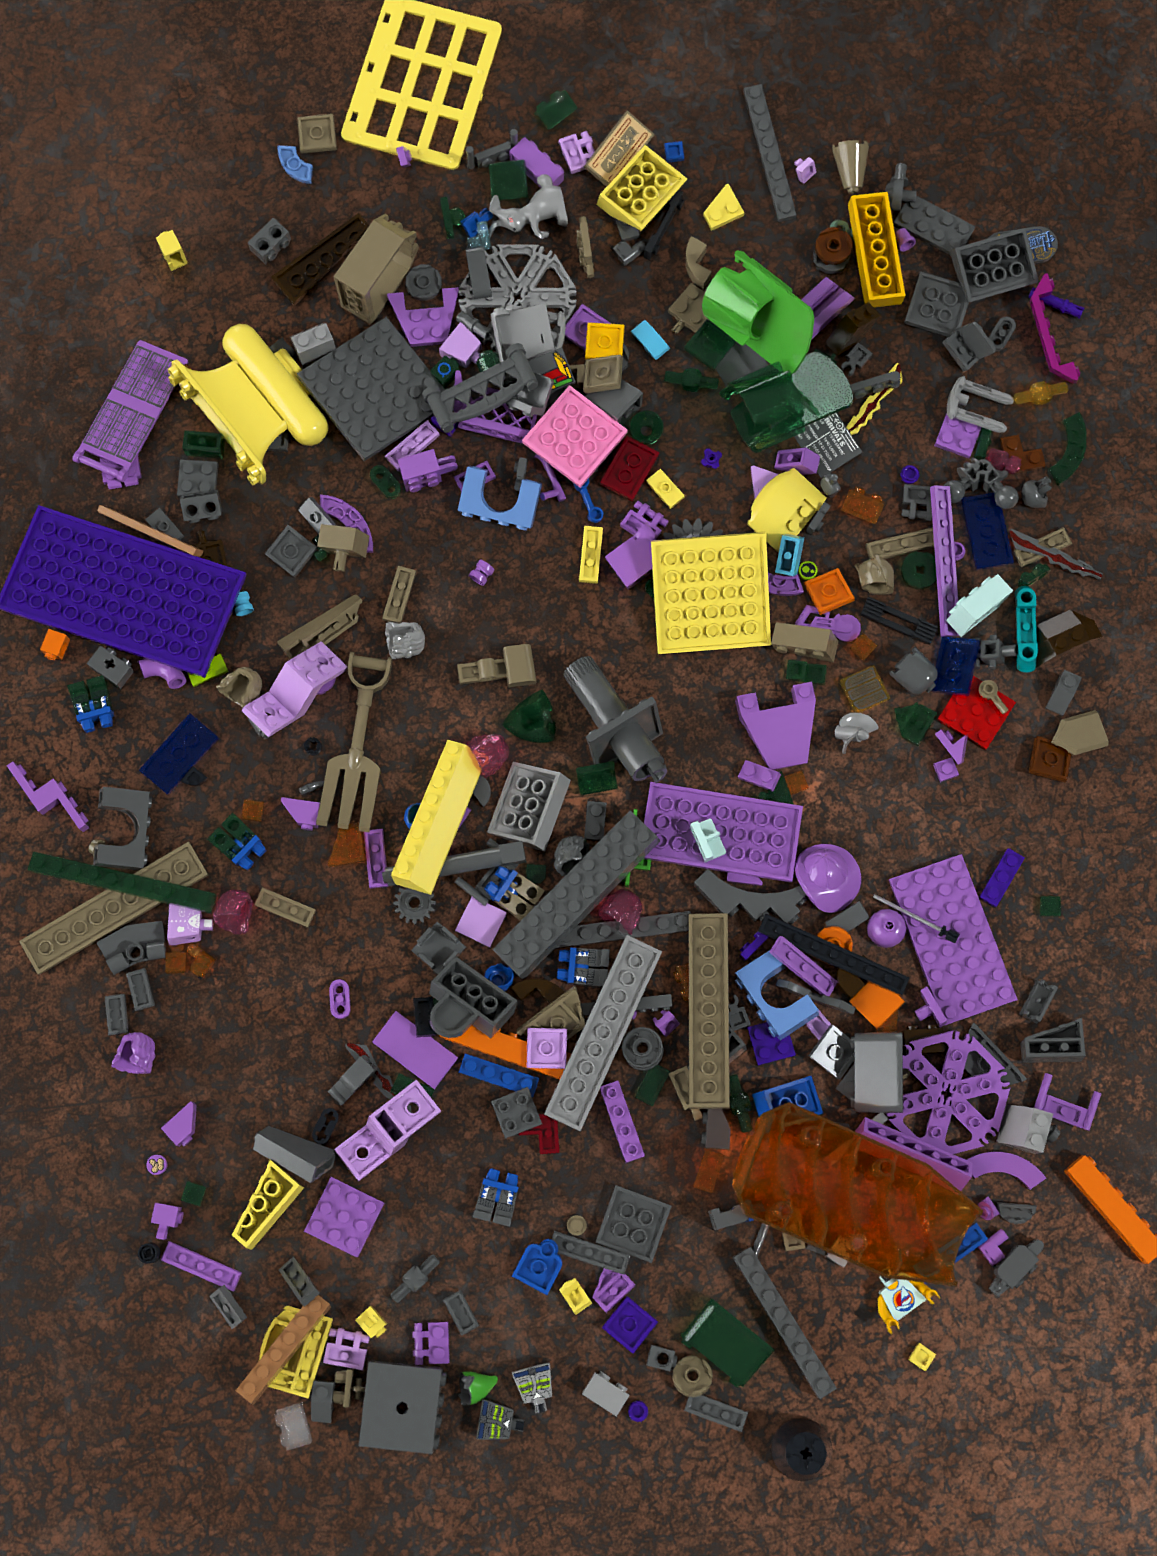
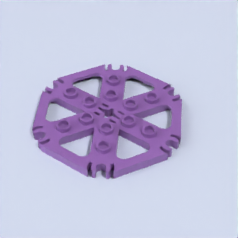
M952 1030L909 1041L914 1049L907 1044L904 1045L908 1049V1053L903 1055V1069L907 1068L926 1088L903 1094V1113H886V1115H896L888 1119L900 1132L951 1154H956L983 1147L984 1145L981 1144L979 1139L988 1144V1140L985 1139L987 1133H991L994 1137L996 1136L991 1127H994L999 1132L1010 1087L1002 1089V1086L1006 1087L1010 1083L1008 1081L1001 1082V1077L1007 1075V1072L1000 1071L998 1073V1071L1005 1068L973 1036H971L970 1043H967L970 1035L966 1034L965 1038L960 1040V1032L956 1031L954 1039H952L954 1032ZM945 1042L948 1044V1049L940 1074L922 1055V1049L925 1046ZM970 1051H977L989 1063L990 1071L961 1079L968 1053ZM946 1088H949V1092L952 1093L951 1097L947 1096L944 1102V1096L941 1094V1092L946 1091ZM996 1093L998 1095V1103L994 1117L990 1120L985 1119L966 1099ZM931 1109L925 1134L923 1137H917L903 1123V1118L908 1114ZM952 1114L971 1132L972 1138L970 1141L953 1146H948L945 1143Z

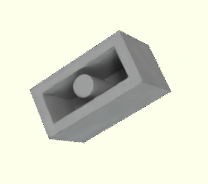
M601 1371L599 1374L594 1372L582 1394L617 1416L629 1397V1394L626 1392L628 1388L618 1382L616 1385L609 1381L611 1377Z

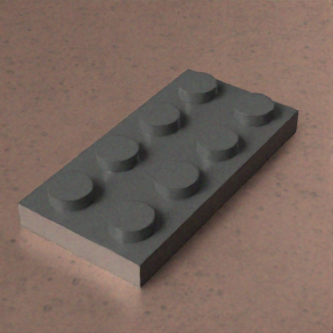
M917 195L915 203L906 201L893 226L899 229L906 228L910 235L950 256L951 249L966 245L976 227Z

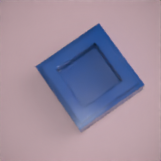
M682 141L664 143L667 163L684 161Z

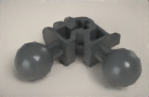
M971 458V463L965 462L963 464L964 468H957V473L961 480H950L943 485L950 486L951 503L954 504L962 500L967 488H970L972 492L976 490L979 482L984 483L983 489L987 493L991 490L994 491L995 502L1002 509L1013 508L1019 499L1015 488L1003 486L1000 482L1008 476V471L996 470L985 459L978 461L975 458Z

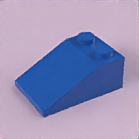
M812 1076L752 1094L763 1132L775 1130L823 1114Z

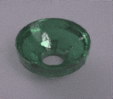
M641 411L631 419V435L642 444L656 442L663 433V421L655 412ZM645 426L650 427L652 433L648 436L641 433V429Z

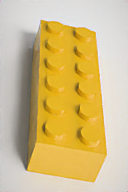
M888 192L851 196L848 210L864 304L869 302L873 307L902 304L906 295Z

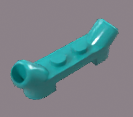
M1021 586L1015 591L1018 649L1016 667L1020 672L1028 673L1036 669L1038 654L1036 636L1037 604L1036 593L1029 586Z

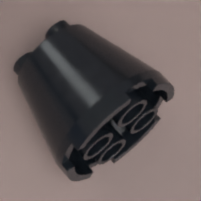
M794 1418L784 1423L775 1432L771 1443V1454L775 1465L785 1476L796 1481H809L819 1477L828 1468L832 1458V1442L826 1430L817 1422L808 1418ZM808 1447V1451L812 1454L802 1455L800 1451Z

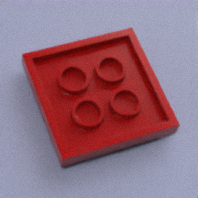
M967 672L937 721L963 737L967 735L969 741L986 751L1016 702L998 691V697L1009 709L1005 714H1002L992 700H987L980 695L979 686L983 681Z

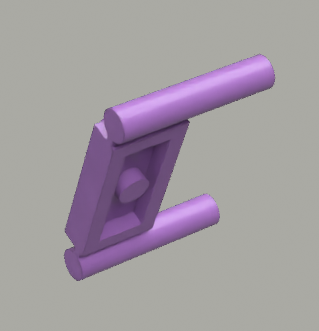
M1045 1073L1034 1108L1053 1113V1119L1089 1131L1101 1093L1094 1091L1089 1107L1085 1109L1047 1095L1052 1075Z

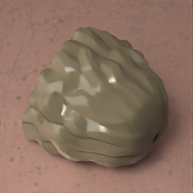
M241 667L223 678L216 688L225 697L244 708L245 705L260 697L262 679L251 668Z

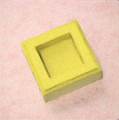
M918 1342L908 1360L926 1371L936 1354Z

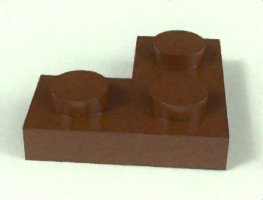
M1019 435L1000 439L1008 475L1045 468L1046 464L1042 448L1023 452Z

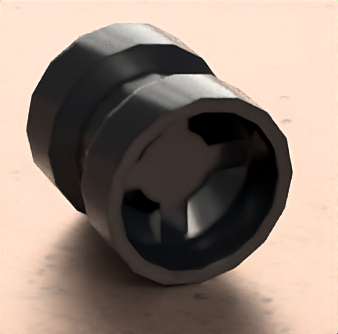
M153 1243L143 1244L138 1250L139 1260L146 1264L157 1262L161 1256L159 1246Z

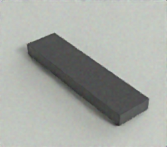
M554 1231L552 1240L557 1243L559 1254L625 1275L631 1255Z

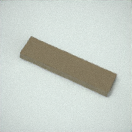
M933 527L866 543L865 546L869 559L873 558L876 554H878L879 558L888 559L934 548Z

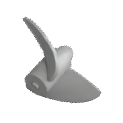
M853 712L844 715L835 729V737L843 740L842 753L846 754V748L851 741L861 742L868 739L869 733L877 730L879 726L871 717L863 713Z

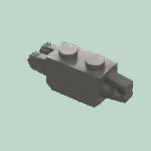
M1035 1239L1028 1243L1027 1246L1015 1245L994 1268V1275L996 1277L988 1289L997 1297L1007 1289H1013L1014 1287L1017 1289L1024 1282L1023 1277L1027 1273L1031 1274L1038 1267L1036 1264L1039 1261L1037 1256L1044 1248L1043 1241Z

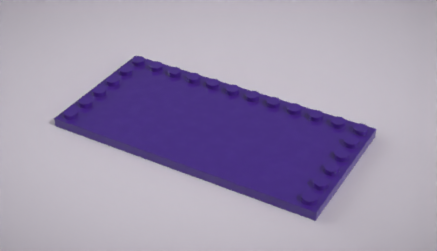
M38 505L0 593V610L205 678L247 574L222 564Z

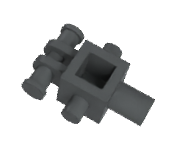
M990 635L989 640L983 641L981 638H973V647L970 648V652L973 653L970 655V660H972L971 669H980V661L988 665L989 669H996V664L1005 663V657L1017 656V645H1004L1000 639H997L996 635Z

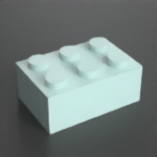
M998 574L993 578L989 576L981 583L979 588L975 587L969 593V596H964L956 603V606L949 611L951 615L946 621L962 637L995 611L1013 590Z

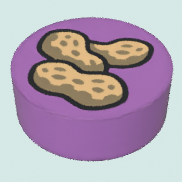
M161 1155L151 1156L146 1164L148 1171L154 1175L164 1173L167 1169V1160Z

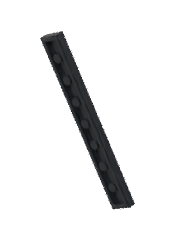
M765 914L759 927L758 933L777 940L779 936H783L801 952L899 996L903 995L910 979L903 974L768 914Z

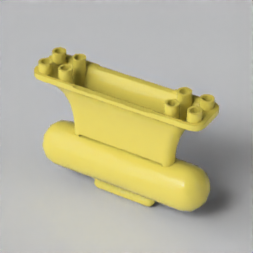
M237 324L231 326L222 339V346L232 360L231 362L214 370L195 371L188 369L179 360L175 359L171 362L172 366L168 368L170 374L168 379L173 386L179 384L182 389L179 391L185 401L191 398L233 448L238 459L236 465L241 471L247 468L250 474L247 476L249 482L253 486L257 483L262 485L266 482V471L263 467L264 455L271 443L281 433L288 430L301 445L313 446L319 444L325 438L328 432V423L324 415L308 397L310 393L297 378V373L302 371V369L287 350L282 348L273 353L252 327L248 324Z

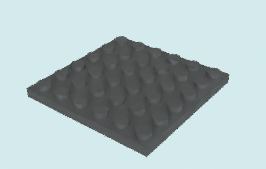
M387 317L297 373V378L363 461L374 456L434 416L429 403H426L422 396L423 391L427 387L436 385L440 388L441 392L445 391L443 386Z

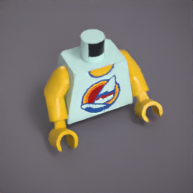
M889 1270L879 1276L885 1287L879 1291L880 1296L877 1299L878 1313L890 1334H892L891 1326H896L899 1330L898 1320L925 1300H928L930 1304H934L931 1297L936 1295L940 1298L935 1290H931L925 1283L914 1277H904L901 1275L894 1279Z

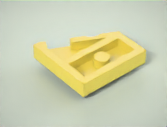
M726 184L704 211L703 216L712 231L744 216V211L729 184Z

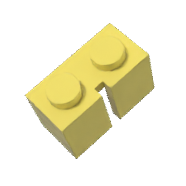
M173 230L162 232L156 237L171 271L188 264Z

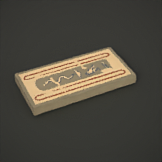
M626 111L583 167L607 187L641 148L648 144L655 134L629 111Z

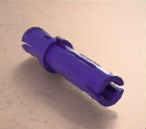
M1035 287L1032 288L1028 298L1031 299L1034 291L1036 290ZM1054 295L1040 298L1045 305L1060 310V313L1064 314L1065 312L1079 319L1084 310V307Z

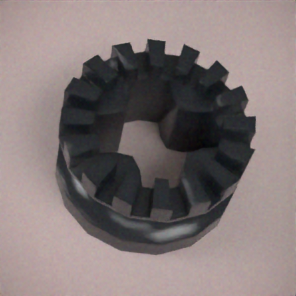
M310 737L305 741L304 749L309 755L315 756L321 752L322 744L317 738ZM311 742L313 744L318 743L316 745L317 750H308L310 748L309 744Z

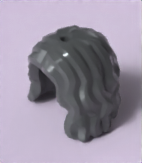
M577 835L568 836L558 843L554 853V866L561 876H566L589 852V844L585 838Z

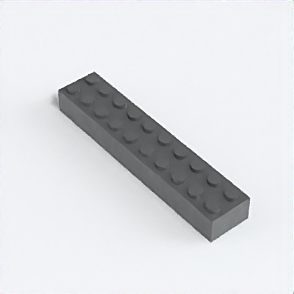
M629 811L492 950L524 980L660 842L659 838L632 811Z

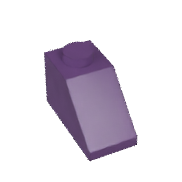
M808 448L778 450L774 468L782 471H790L789 469L795 468L801 475L816 474L820 456Z
M281 797L282 804L296 823L301 826V829L312 831L313 828H318L316 823L320 807L319 802Z
M192 1101L161 1128L173 1143L179 1147L181 1145L186 1146L193 1139L191 1136L195 1133L197 1105Z

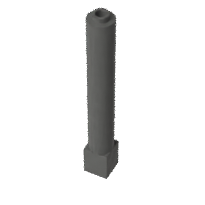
M522 841L502 844L499 847L447 856L439 877L497 866L505 867L526 863L524 844ZM394 866L385 867V872H382L383 882L387 883L388 886L396 885L391 876Z

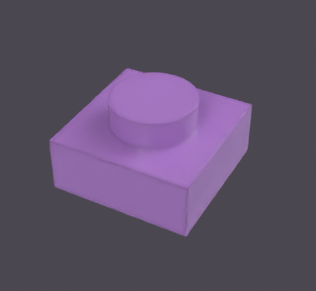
M404 146L396 148L401 166L404 168L411 166L412 156L410 150H407Z
M952 757L933 764L940 782L959 776Z

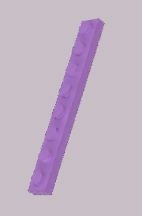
M934 485L930 487L940 632L941 636L957 637L960 635L946 621L951 615L949 611L958 602L950 486Z

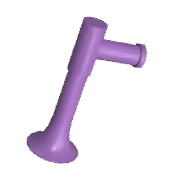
M536 454L533 458H537L542 462L553 487V490L540 493L541 500L544 501L556 496L559 502L564 501L566 496L552 466Z

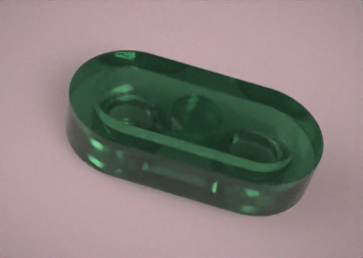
M382 465L374 466L370 471L372 482L385 497L389 499L397 498L401 493L399 482L386 467ZM382 474L383 477L381 479H378L377 475ZM390 488H395L394 492H389L388 490Z

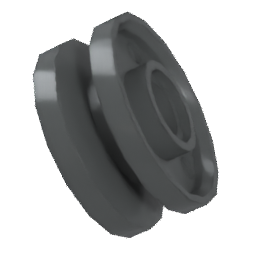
M634 1028L627 1033L622 1043L624 1059L635 1070H651L659 1064L663 1057L662 1040L657 1032L650 1028ZM646 1045L648 1050L645 1053H640L637 1051L638 1047Z

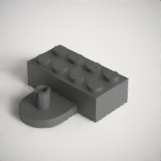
M456 956L431 981L429 994L436 998L438 1002L431 1010L430 1025L442 1037H459L473 1025L489 1038H492L515 1013L516 999Z

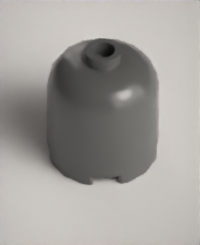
M915 646L912 648L913 653H907L894 666L896 671L891 670L889 674L908 692L919 695L925 691L929 693L936 686L934 682L937 679L938 672L936 667Z

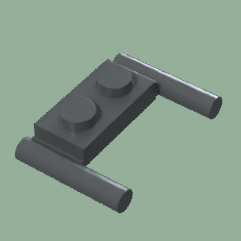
M516 129L510 131V142H505L475 155L473 147L468 146L466 148L468 168L474 169L475 165H477L478 169L486 168L497 161L507 160L510 157L509 151L518 143V131Z
M491 838L486 843L490 848L499 847V844ZM519 864L505 866L504 868L515 870ZM499 866L490 868L475 888L460 877L454 883L482 905L486 906L491 900V896L484 888L490 881L497 886L499 885L501 879L494 875Z

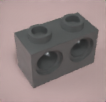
M272 218L247 243L250 251L266 264L268 261H272L282 248L284 249L289 245L291 237L289 231ZM276 234H281L278 238L273 237ZM264 246L268 247L266 250H260Z
M218 490L186 494L180 497L184 521L195 523L199 522L202 518L214 520L222 515ZM213 502L216 508L208 509L206 503ZM194 505L197 507V511L190 512L187 506Z

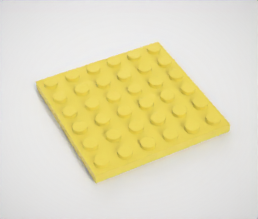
M765 532L651 541L658 654L771 645Z

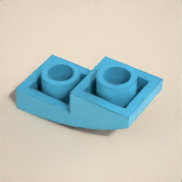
M646 320L631 330L632 335L655 360L670 349L667 343Z

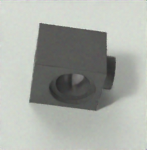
M651 1344L646 1365L671 1371V1367L675 1368L678 1356L675 1355V1350ZM660 1353L668 1355V1361L665 1364H660L657 1361V1356Z

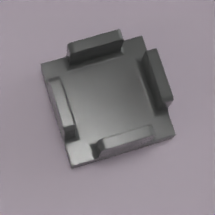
M436 922L432 928L429 927L417 940L416 946L411 951L434 972L439 974L455 956L457 958L466 949V946L446 927Z

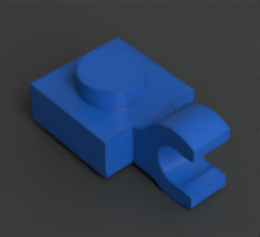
M485 208L479 214L473 212L460 222L468 237L473 238L481 232L480 230L486 228L484 223L494 216Z

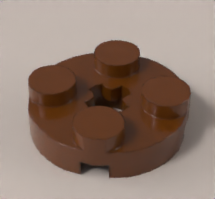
M837 227L824 229L819 234L815 244L817 256L826 265L844 262L849 258L852 249L850 235L839 230ZM832 242L835 245L838 244V247L836 249L830 248Z

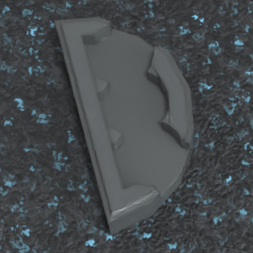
M480 775L473 795L484 808L489 802L491 788L488 781Z
M996 1203L1000 1216L1013 1224L1027 1222L1035 1214L1037 1205Z

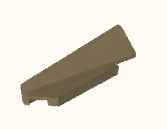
M356 594L277 641L278 645L289 659L294 658L319 642H323L326 645L357 623L359 617L357 612L362 599Z

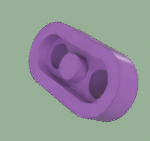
M335 980L329 987L330 1010L335 1018L344 1019L348 1017L351 1011L350 989L344 980ZM338 987H343L342 993L336 992ZM343 1006L344 1012L339 1013L337 1011L338 1007Z

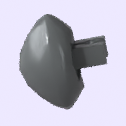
M1047 476L1039 481L1029 480L1024 483L1021 498L1025 505L1039 509L1046 507L1048 503L1046 492L1052 489L1049 485L1051 480Z

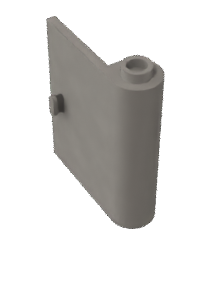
M546 303L514 311L505 310L504 307L494 309V312L490 314L500 362L508 359L506 350L509 346L516 343L523 345L528 361L555 350ZM507 374L504 377V381L516 380Z

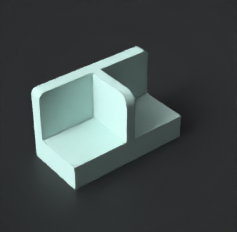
M707 819L700 823L696 821L690 824V830L705 862L726 854L720 839V832H717L712 819Z

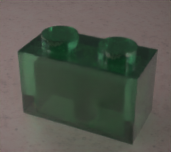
M184 430L182 449L186 456L223 459L225 440L222 433Z

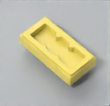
M661 469L646 480V483L670 509L685 498V495Z

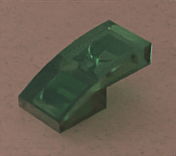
M788 660L786 679L825 685L828 667L827 665L808 664L807 661Z

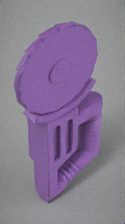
M806 605L795 622V625L831 629L833 634L840 641L844 642L855 640L861 631V625L854 616L848 614L840 616V614H837L832 619L829 618L830 611L823 614L825 618L815 616L811 624L804 623L810 613L819 614L817 608Z

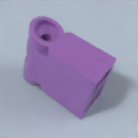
M647 522L641 526L634 536L605 556L607 562L628 590L652 573L651 541L656 540V534Z

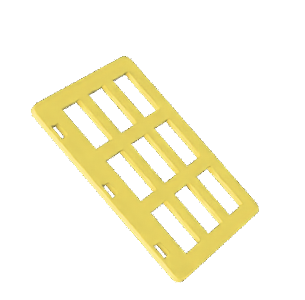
M385 0L341 131L342 139L349 143L398 155L396 148L404 146L407 150H410L413 160L450 170L457 169L462 159L479 102L483 98V89L502 33L500 23L415 0ZM405 13L425 18L415 50L395 45ZM385 14L390 16L388 23L383 22ZM436 21L456 26L446 58L426 53ZM467 29L487 34L477 66L457 61ZM391 56L411 61L401 93L381 88ZM369 63L374 65L372 72L367 71ZM422 64L442 69L431 102L412 97ZM453 73L473 78L463 110L443 105ZM377 100L396 105L386 138L366 132ZM408 108L428 113L417 146L397 141ZM353 113L358 114L356 122L350 121ZM439 116L459 121L449 154L429 149Z

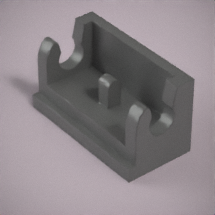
M1036 980L1019 1015L1036 1024L1041 1022L1058 989L1055 985L1046 984L1045 980Z

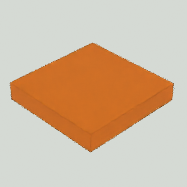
M839 568L804 582V586L820 615L855 600Z
M870 982L849 1001L877 1030L905 1003L899 995Z

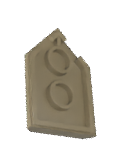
M1094 710L1062 719L1051 743L1066 749L1068 753L1075 756L1107 747L1109 741L1099 714Z

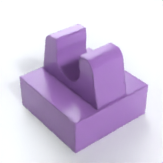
M662 1010L661 1014L663 1017L659 1020L654 1017L653 1022L661 1034L667 1037L679 1025V1022L671 1012Z

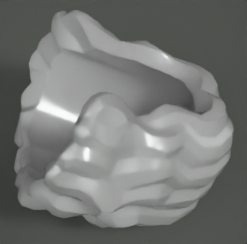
M386 623L385 635L391 659L410 658L422 652L425 644V634L418 623Z

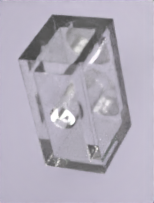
M302 1402L276 1410L277 1414L274 1415L277 1427H281L282 1434L280 1435L282 1446H286V1450L313 1442Z

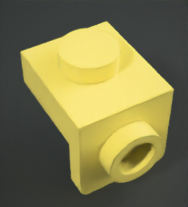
M576 1278L565 1282L559 1289L576 1315L592 1304Z

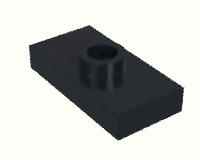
M433 997L413 998L417 1038L437 1035L430 1025V1014L434 1007Z

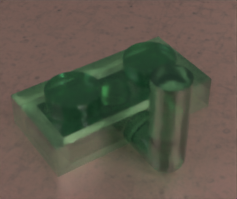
M782 771L779 772L781 776L774 791L768 790V793L762 791L757 799L794 805Z

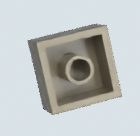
M321 524L317 547L330 554H335L332 570L345 572L347 556L366 558L369 535L357 528Z

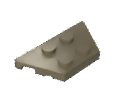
M573 986L518 1027L516 1033L521 1036L522 1034L527 1035L528 1028L567 1029L568 1040L582 1030L586 1022L577 988Z

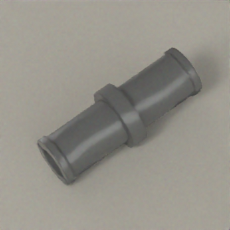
M464 311L458 314L457 322H461L471 333L475 332L484 340L490 338L492 334L491 329L481 324L480 320L472 318Z

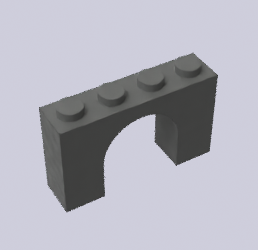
M104 786L99 790L98 809L124 812L132 819L135 833L132 841L125 846L96 845L93 866L141 870L146 866L147 854H145V847L148 846L149 842L146 830L150 826L148 809L152 805V798L149 797L150 792Z

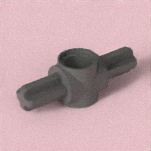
M432 1254L419 1267L414 1265L402 1277L403 1283L391 1293V1298L399 1303L411 1291L417 1292L428 1281L427 1275L439 1265L440 1261Z

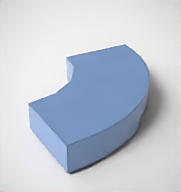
M278 145V156L284 170L295 180L311 184L312 164L305 163L299 158L295 146Z

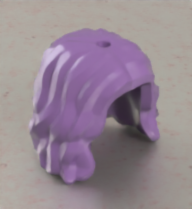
M141 1032L124 1035L111 1066L121 1072L127 1071L128 1073L135 1074L151 1073L152 1061L155 1059V1043L153 1039Z

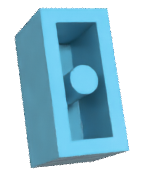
M791 534L782 535L775 573L789 576L798 574L805 537Z

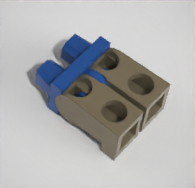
M499 866L494 874L501 879L499 885L497 886L490 881L484 888L491 896V900L506 909L519 921L534 908L532 905H536L545 891L518 874L515 870H508L502 866Z

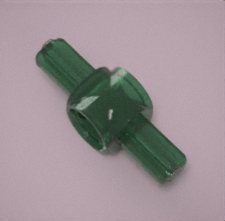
M687 368L683 373L666 371L664 376L665 382L681 384L682 389L689 392H697L700 387L717 389L719 385L718 378L702 376L701 371L694 368Z
M731 1075L730 1109L732 1115H737L742 1133L750 1132L753 1130L748 1113L752 1110L747 1092H742L738 1075Z

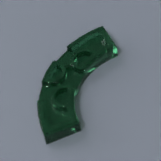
M1080 412L1062 422L1067 434L1066 451L1061 460L1049 469L1057 485L1062 484L1075 473L1085 455L1087 431Z

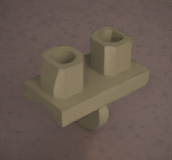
M349 1368L347 1371H337L335 1375V1383H345V1391H334L333 1402L343 1404V1407L349 1408L351 1406L353 1391H355L354 1399H360L361 1392H365L366 1387L361 1386L362 1378H356L355 1386H353L355 1369Z

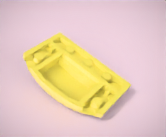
M795 468L778 474L762 488L752 504L750 510L752 511L751 520H748L747 523L756 533L765 532L766 542L778 553L782 535L791 534L797 536L813 515L819 511L827 498Z
M285 1306L283 1308L284 1311L277 1318H274L265 1334L259 1360L300 1309ZM326 1316L322 1318L268 1387L309 1399L313 1388V1381L316 1378L329 1337L332 1318Z

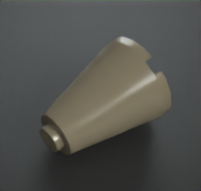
M859 140L839 142L838 147L835 144L832 146L843 188L849 194L858 193L862 189L869 143L867 141H864V144H859Z

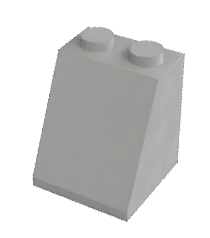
M326 323L290 336L303 369L336 349L333 337Z
M1006 1104L996 1143L1031 1154L1043 1153L1053 1113L1032 1107Z

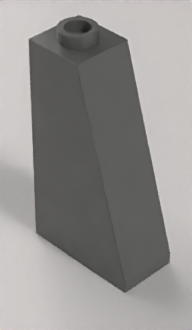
M271 1126L259 1130L254 1137L253 1150L310 1183L333 1167L336 1152L328 1147Z

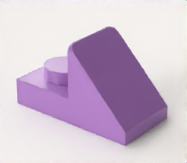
M941 729L935 735L957 764H962L964 762L968 736L965 735L954 743L953 740L955 738L948 730L945 732L944 729Z

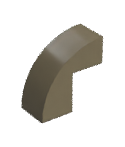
M691 236L686 248V270L692 282L698 288L704 290L711 279L712 272L699 265L706 253L707 245Z

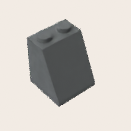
M621 379V389L586 393L584 396L624 426L642 407L643 392Z

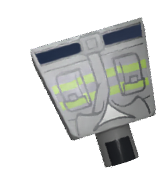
M550 1362L512 1371L524 1404L533 1402L535 1413L547 1411L545 1398L552 1397Z

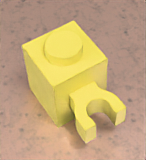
M369 1306L355 1320L370 1338L374 1336L380 1337L386 1331L385 1326L388 1324L373 1306Z

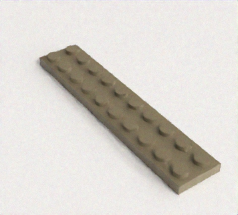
M187 842L19 942L38 975H41L209 875L190 842Z
M728 913L689 914L690 1109L730 1108Z

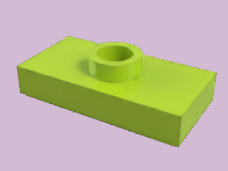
M218 654L213 657L205 678L188 672L187 674L193 687L229 671L222 655Z

